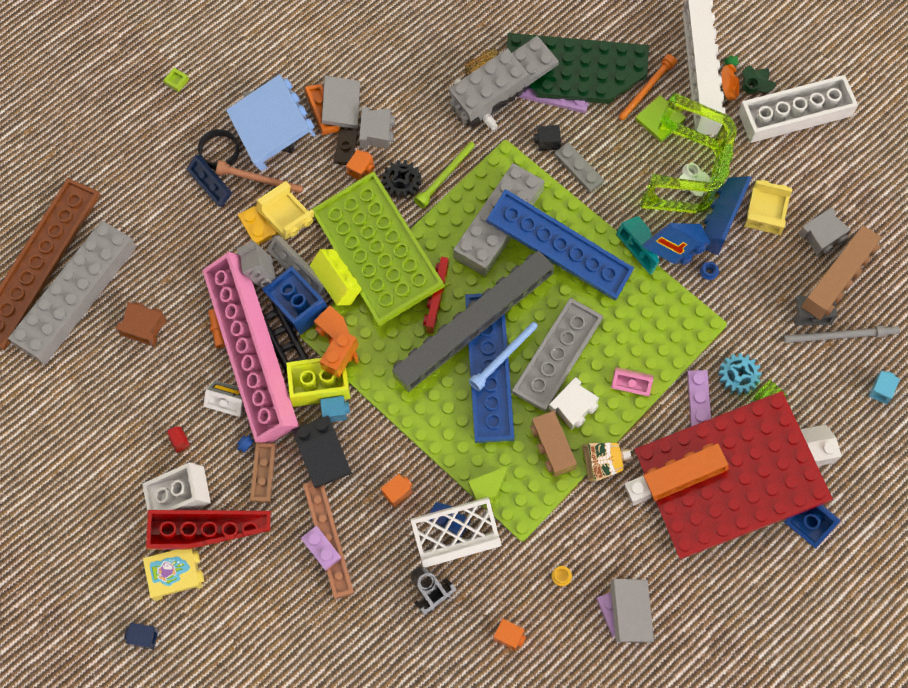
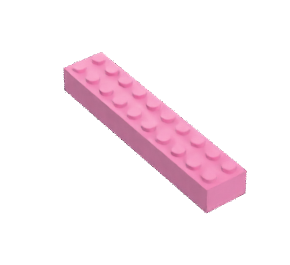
M228 252L202 271L255 442L272 443L293 429L298 428L299 425L253 282L242 273L240 256Z

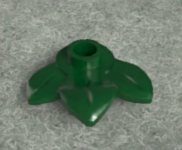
M748 65L743 70L744 82L742 88L746 93H769L776 87V83L769 81L768 68L755 71L752 66Z

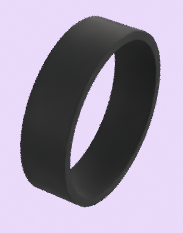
M223 129L207 132L198 143L199 155L211 169L215 170L218 163L209 162L202 156L203 146L211 138L224 136L234 141L236 144L235 152L231 158L225 161L230 166L236 162L239 156V146L235 136Z

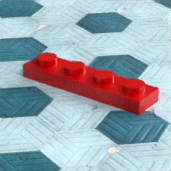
M441 256L440 263H436L435 270L445 285L449 258ZM444 287L428 298L427 308H429V314H425L423 326H426V333L434 334Z

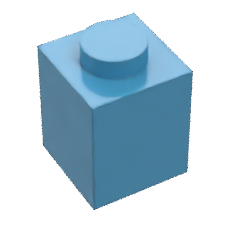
M344 396L320 399L322 418L329 416L331 422L347 420V413H350L349 402H345Z

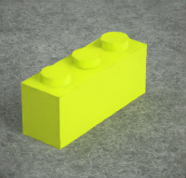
M319 250L310 267L336 305H351L362 290L357 280L352 276L348 267L343 263L335 250Z

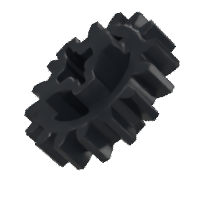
M397 160L396 165L391 162V168L385 167V173H382V184L385 186V190L387 192L390 191L391 197L396 194L397 199L401 195L405 199H407V194L414 196L413 191L418 192L419 186L422 184L419 168H414L413 162L408 165L407 160H404L403 163Z

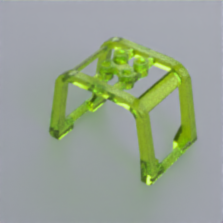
M672 93L658 129L685 137L710 147L714 151L715 160L710 182L652 174L647 190L641 198L640 207L644 209L701 213L711 206L717 190L724 185L725 179L728 178L730 172L729 165L734 153L736 125L728 115L677 93ZM687 110L721 123L722 126L714 139L669 120L672 111L680 112ZM656 187L703 191L706 193L702 201L696 204L660 199L653 192Z

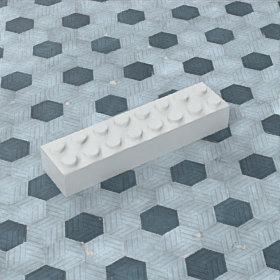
M685 0L682 11L695 135L717 134L719 127H722V119L725 118V107H722L724 94L723 91H720L722 77L718 75L720 60H717L716 57L718 55V44H715L716 28H713L715 15L711 13L713 0Z

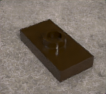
M340 129L334 164L347 165L355 153L358 131Z

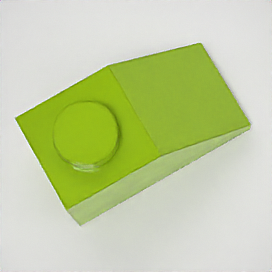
M506 466L468 481L469 489L475 501L489 497L490 504H494L507 475ZM483 504V505H479V506H478V507L483 506V508H486V507H487L486 504Z

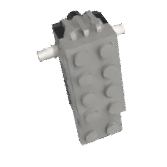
M538 36L512 53L507 48L464 79L458 78L454 81L455 85L449 88L451 110L457 113L458 119L463 125H470L473 129L484 121L491 130H494L498 125L495 123L496 121L492 118V115L508 105L509 102L514 101L516 97L521 96L523 92L529 90L531 83L559 65V61Z

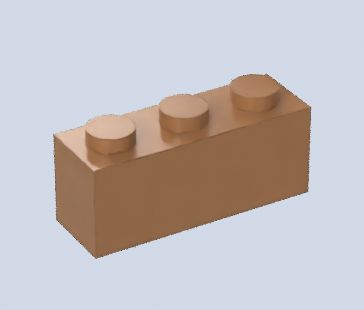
M555 411L533 418L531 426H529L532 436L538 439L537 447L540 454H544L546 458L544 463L548 473L551 472L553 477L575 470L577 466L576 460Z

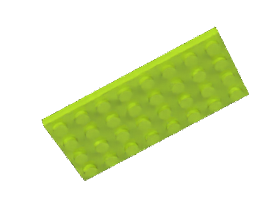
M374 171L312 208L315 212L314 216L334 250L361 287L360 294L379 326L445 287Z

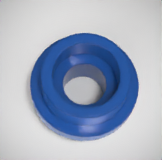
M705 262L700 268V274L706 280H713L718 276L719 268L714 262ZM706 270H711L712 274L707 273Z
M244 435L236 443L239 446L237 450L245 453L254 443V440L251 439L252 436L246 437Z

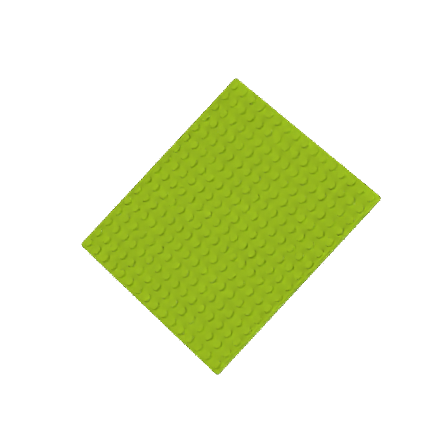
M503 140L410 229L434 269L436 263H440L441 256L449 258V267L434 334L426 333V326H423L424 316L429 314V308H427L429 297L381 326L376 322L360 293L351 305H336L333 302L330 306L344 317L350 335L357 338L359 345L356 349L359 362L355 364L351 361L346 366L349 384L468 494L472 496L468 481L506 466L507 475L498 497L491 507L494 518L519 541L523 542L587 475L582 444L617 443L726 328L727 323L658 265L653 274H649L617 237V231L508 140ZM512 163L545 181L544 191L533 205L534 207L634 267V270L618 298L613 300L552 263L554 265V274L505 313L507 347L532 322H536L538 325L537 329L508 357L514 441L475 443L471 385L468 382L471 378L468 344L409 393L393 376L392 369L398 361L406 359L411 350L422 346L427 337H433L438 333V329L442 325L449 324L457 313H462L466 310L465 294H479L488 288L492 289L500 278L507 277L516 265L520 266L525 262L527 256L531 253H536L511 238L486 277L454 259L453 249ZM572 298L604 317L554 399L576 377L582 382L581 386L599 397L597 404L599 406L592 414L588 413L584 417L586 420L579 428L575 426L572 431L556 413L577 466L575 470L553 477L552 473H548L544 462L546 458L544 454L541 455L538 450V439L532 436L529 427L533 418L550 411L547 409L544 412L512 394V390L569 299ZM314 324L301 334L300 338L322 358L330 345L329 339L325 336L321 337L315 331L316 327ZM615 367L653 375L654 379L650 396L611 388Z

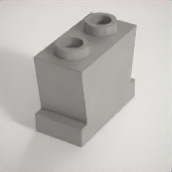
M362 107L359 138L361 148H368V145L390 149V142H393L394 132L391 131V126L395 124V115H391V108L369 110V107Z
M832 207L805 224L799 232L803 240L805 238L808 240L817 257L822 253H829L835 244L838 243L840 245L848 239L847 235L851 230L835 216L836 211Z
M255 241L237 248L238 255L241 258L242 273L257 286L263 289L277 278L272 257Z

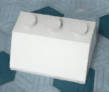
M827 425L801 429L817 466L836 463L842 457L837 438Z

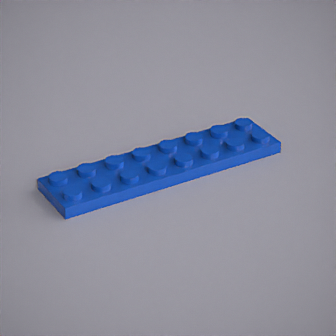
M507 189L503 191L485 221L535 252L540 251L549 261L613 300L618 298L634 270V267Z
M483 293L465 294L466 309L473 300L477 301L481 298ZM505 314L468 343L471 377L474 374H481L507 348ZM507 358L486 379L485 386L480 391H476L471 386L475 443L514 441L509 360Z

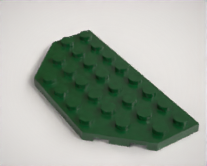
M508 33L507 48L511 53L538 36L559 61V65L530 84L533 94L538 98L609 104L614 101L615 97L624 94L633 88L634 84L647 78L649 45Z

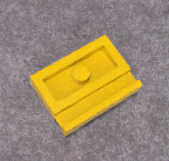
M253 206L237 214L251 240L255 241L258 245L271 239L274 235H279L256 210V207Z

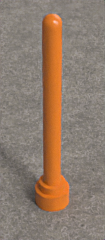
M666 54L662 59L661 67L619 115L620 120H625L663 74L677 65V59L673 55Z

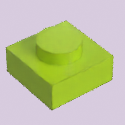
M173 68L163 82L168 87L180 92L188 82L189 77Z

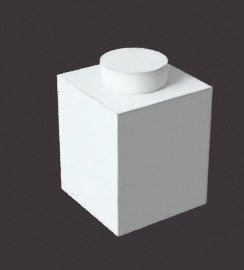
M644 476L625 483V490L633 506L651 499V492Z

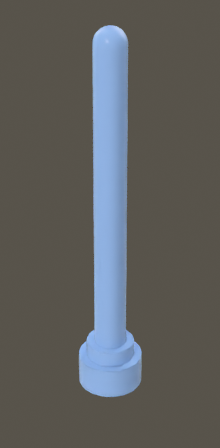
M532 322L481 374H474L468 380L469 384L476 391H480L485 386L486 379L537 329V323Z

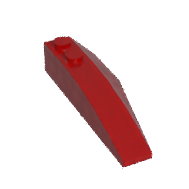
M148 510L146 549L188 550L268 532L271 525V511Z

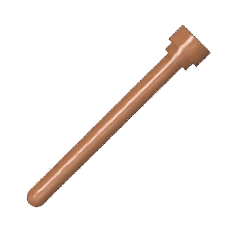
M222 160L218 161L216 174L221 176L231 174L276 187L285 182L230 167L227 162ZM287 182L291 186L290 191L303 192L302 186Z

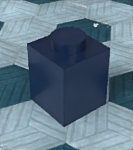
M130 623V627H127L124 639L129 646L154 650L159 629L153 626Z

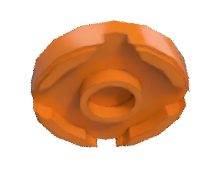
M732 64L724 65L722 69V87L725 97L729 101L736 100L740 91L738 76L735 77L734 74L737 70Z

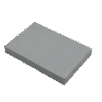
M332 76L324 77L321 124L357 129L360 81Z
M611 579L610 587L616 642H654L648 580Z

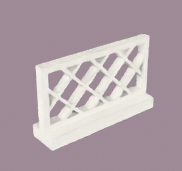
M489 497L410 519L421 562L425 568L502 546ZM486 504L487 511L483 517L475 513L479 505ZM464 510L469 513L464 522L455 518L458 511ZM472 515L481 519L476 529L467 525ZM440 516L449 518L444 528L436 524ZM425 521L430 525L426 532L423 533L417 530L416 523ZM452 521L462 525L457 534L448 530ZM484 522L492 526L493 532L484 534L479 530ZM433 526L442 530L437 540L428 536ZM465 527L474 532L471 538L466 540L460 537ZM445 533L455 537L451 544L445 545L440 542ZM426 538L435 543L432 549L423 551L422 544Z

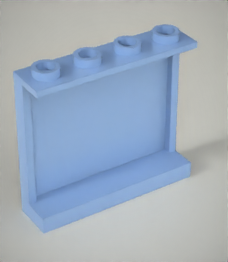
M280 74L226 110L253 164L261 171L268 168L265 163L266 160L309 132L313 137L316 136L313 128H315L314 124L305 116L308 114L307 111L298 103L300 98L295 91L292 92L291 90L293 85L288 78L284 79Z

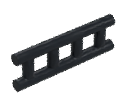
M273 303L274 310L263 314L274 351L287 374L286 363L309 360L291 324ZM278 316L282 326L272 330L268 321ZM286 332L291 341L280 346L276 337ZM295 348L299 357L288 361L284 352Z

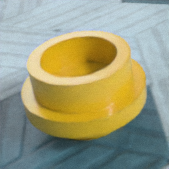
M558 566L552 572V580L558 586H566L572 580V573L569 568Z

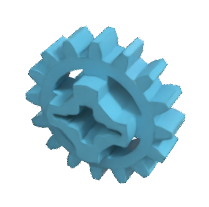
M739 353L738 357L734 354H731L730 359L726 357L723 361L724 363H721L719 367L721 370L718 373V376H722L719 382H725L726 384L724 389L731 388L730 393L732 394L734 391H737L738 395H741L742 391L746 395L749 394L750 389L754 391L756 385L761 381L758 378L762 375L761 372H757L760 369V365H754L756 359L750 361L749 355L744 358L742 353Z

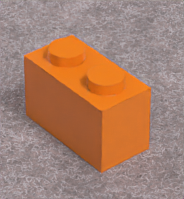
M339 329L319 361L322 370L340 378L359 346L357 338Z

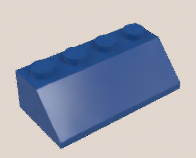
M729 177L725 184L721 183L717 192L720 196L718 199L714 198L711 205L713 212L712 214L708 213L704 224L707 225L704 231L711 241V244L706 247L707 251L719 255L752 177Z

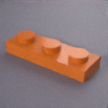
M322 84L305 87L304 93L321 135L339 132V126L321 124Z

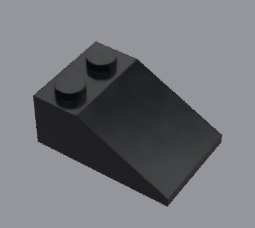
M329 416L292 430L315 489L352 474Z

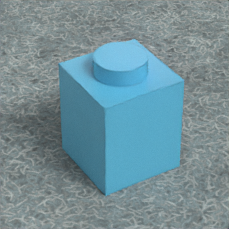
M881 371L877 375L868 397L887 404L892 399L900 378L895 377L891 372Z

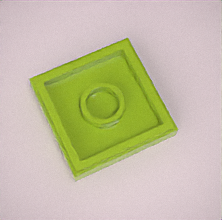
M659 95L635 117V121L659 142H663L686 121L687 117Z

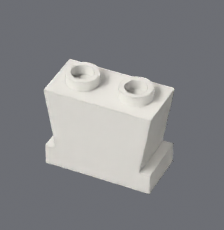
M576 377L549 404L548 409L550 412L555 411V414L557 413L571 431L575 426L579 428L586 420L584 417L588 413L592 414L599 406L597 405L599 397L581 386L582 382Z

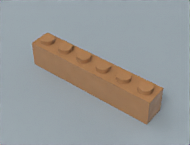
M862 225L807 297L801 308L819 320L825 314L829 316L835 308L832 304L834 302L839 303L844 296L842 291H848L853 284L851 279H857L862 272L860 267L862 265L866 267L871 260L869 255H875L880 248L878 243L882 237Z

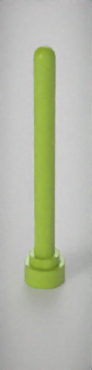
M469 142L425 192L416 195L414 202L420 208L425 209L430 203V196L475 147L473 142Z

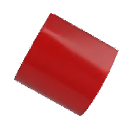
M181 426L167 430L168 438L175 452L179 453L189 447L190 443Z

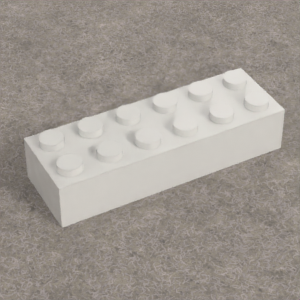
M842 75L742 101L738 113L750 143L851 117L858 104L846 76Z

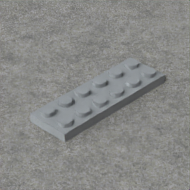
M570 298L516 383L512 394L546 412L549 404L553 401L604 316Z

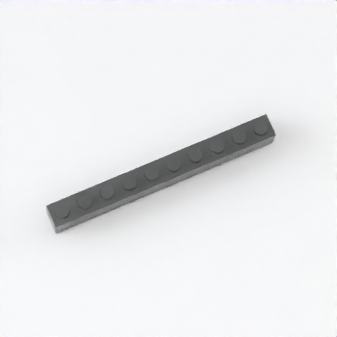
M537 251L535 254L531 253L527 256L525 262L520 266L516 265L507 277L500 278L492 289L488 288L485 290L481 298L477 301L473 300L467 306V309L462 313H457L449 324L442 325L438 329V333L433 337H427L422 346L411 350L408 357L403 361H398L393 366V376L409 393L553 275L554 265L540 251Z

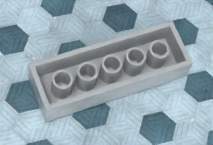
M512 163L453 249L454 259L486 277L512 238L485 222L503 191L507 189L529 204L534 205L544 191L545 181Z

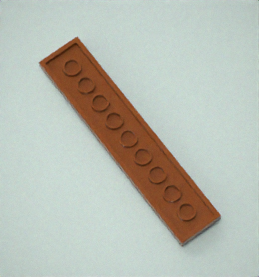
M67 178L0 284V349L5 351L10 344L9 336L37 300L101 195L99 191Z

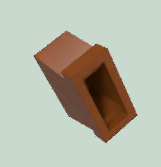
M128 302L122 323L118 322L115 329L121 336L155 347L158 341L156 336L167 320L159 309L152 308L151 310L145 308V305L139 302L134 304Z

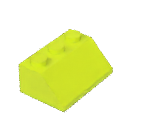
M321 358L286 363L292 406L299 407L321 403L320 399L344 396V400L351 399L347 368L344 369L340 378L322 370L319 362Z

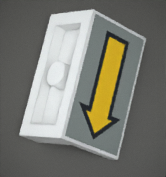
M214 380L205 391L203 407L238 417L243 414L244 404L237 386Z

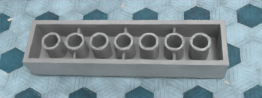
M101 220L9 336V341L27 355L46 365L136 249L132 238Z

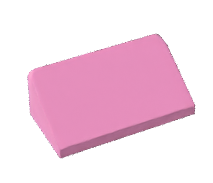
M615 367L611 388L650 396L654 376Z

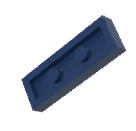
M195 155L186 170L217 206L223 207L232 195V192L200 155Z

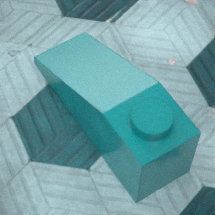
M639 216L622 222L616 233L617 237L649 274H653L659 263L658 255L645 249L642 245L652 237L649 227Z

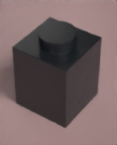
M559 125L537 127V134H534V144L538 145L539 151L560 149L561 135Z

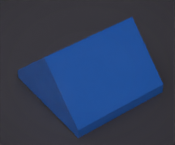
M821 505L787 518L784 523L816 549L841 520L825 506Z

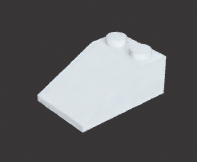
M187 463L143 483L147 512L148 510H197L211 503L204 466Z

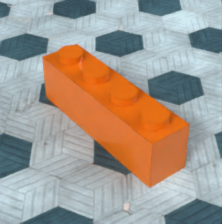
M708 444L697 453L694 451L689 452L678 461L676 459L670 460L665 463L664 467L659 469L655 467L648 470L647 474L644 475V479L654 501L729 470V465L719 444Z

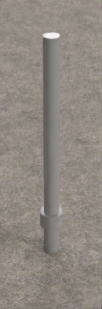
M875 326V328L784 335V343L866 336L885 337V335L900 334V327Z

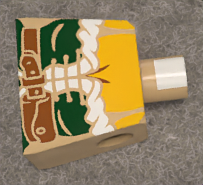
M618 443L582 444L589 481H599L619 473L624 469L623 462L631 460L630 450H620Z

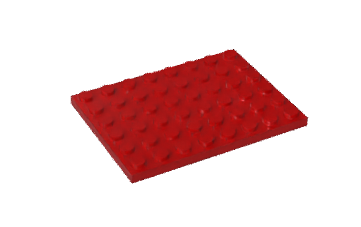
M783 391L634 449L644 475L652 468L657 467L659 469L664 467L665 463L670 460L676 459L678 461L684 458L683 456L689 452L694 451L697 453L704 446L711 443L713 445L719 444L729 465V470L656 501L680 560L833 501Z

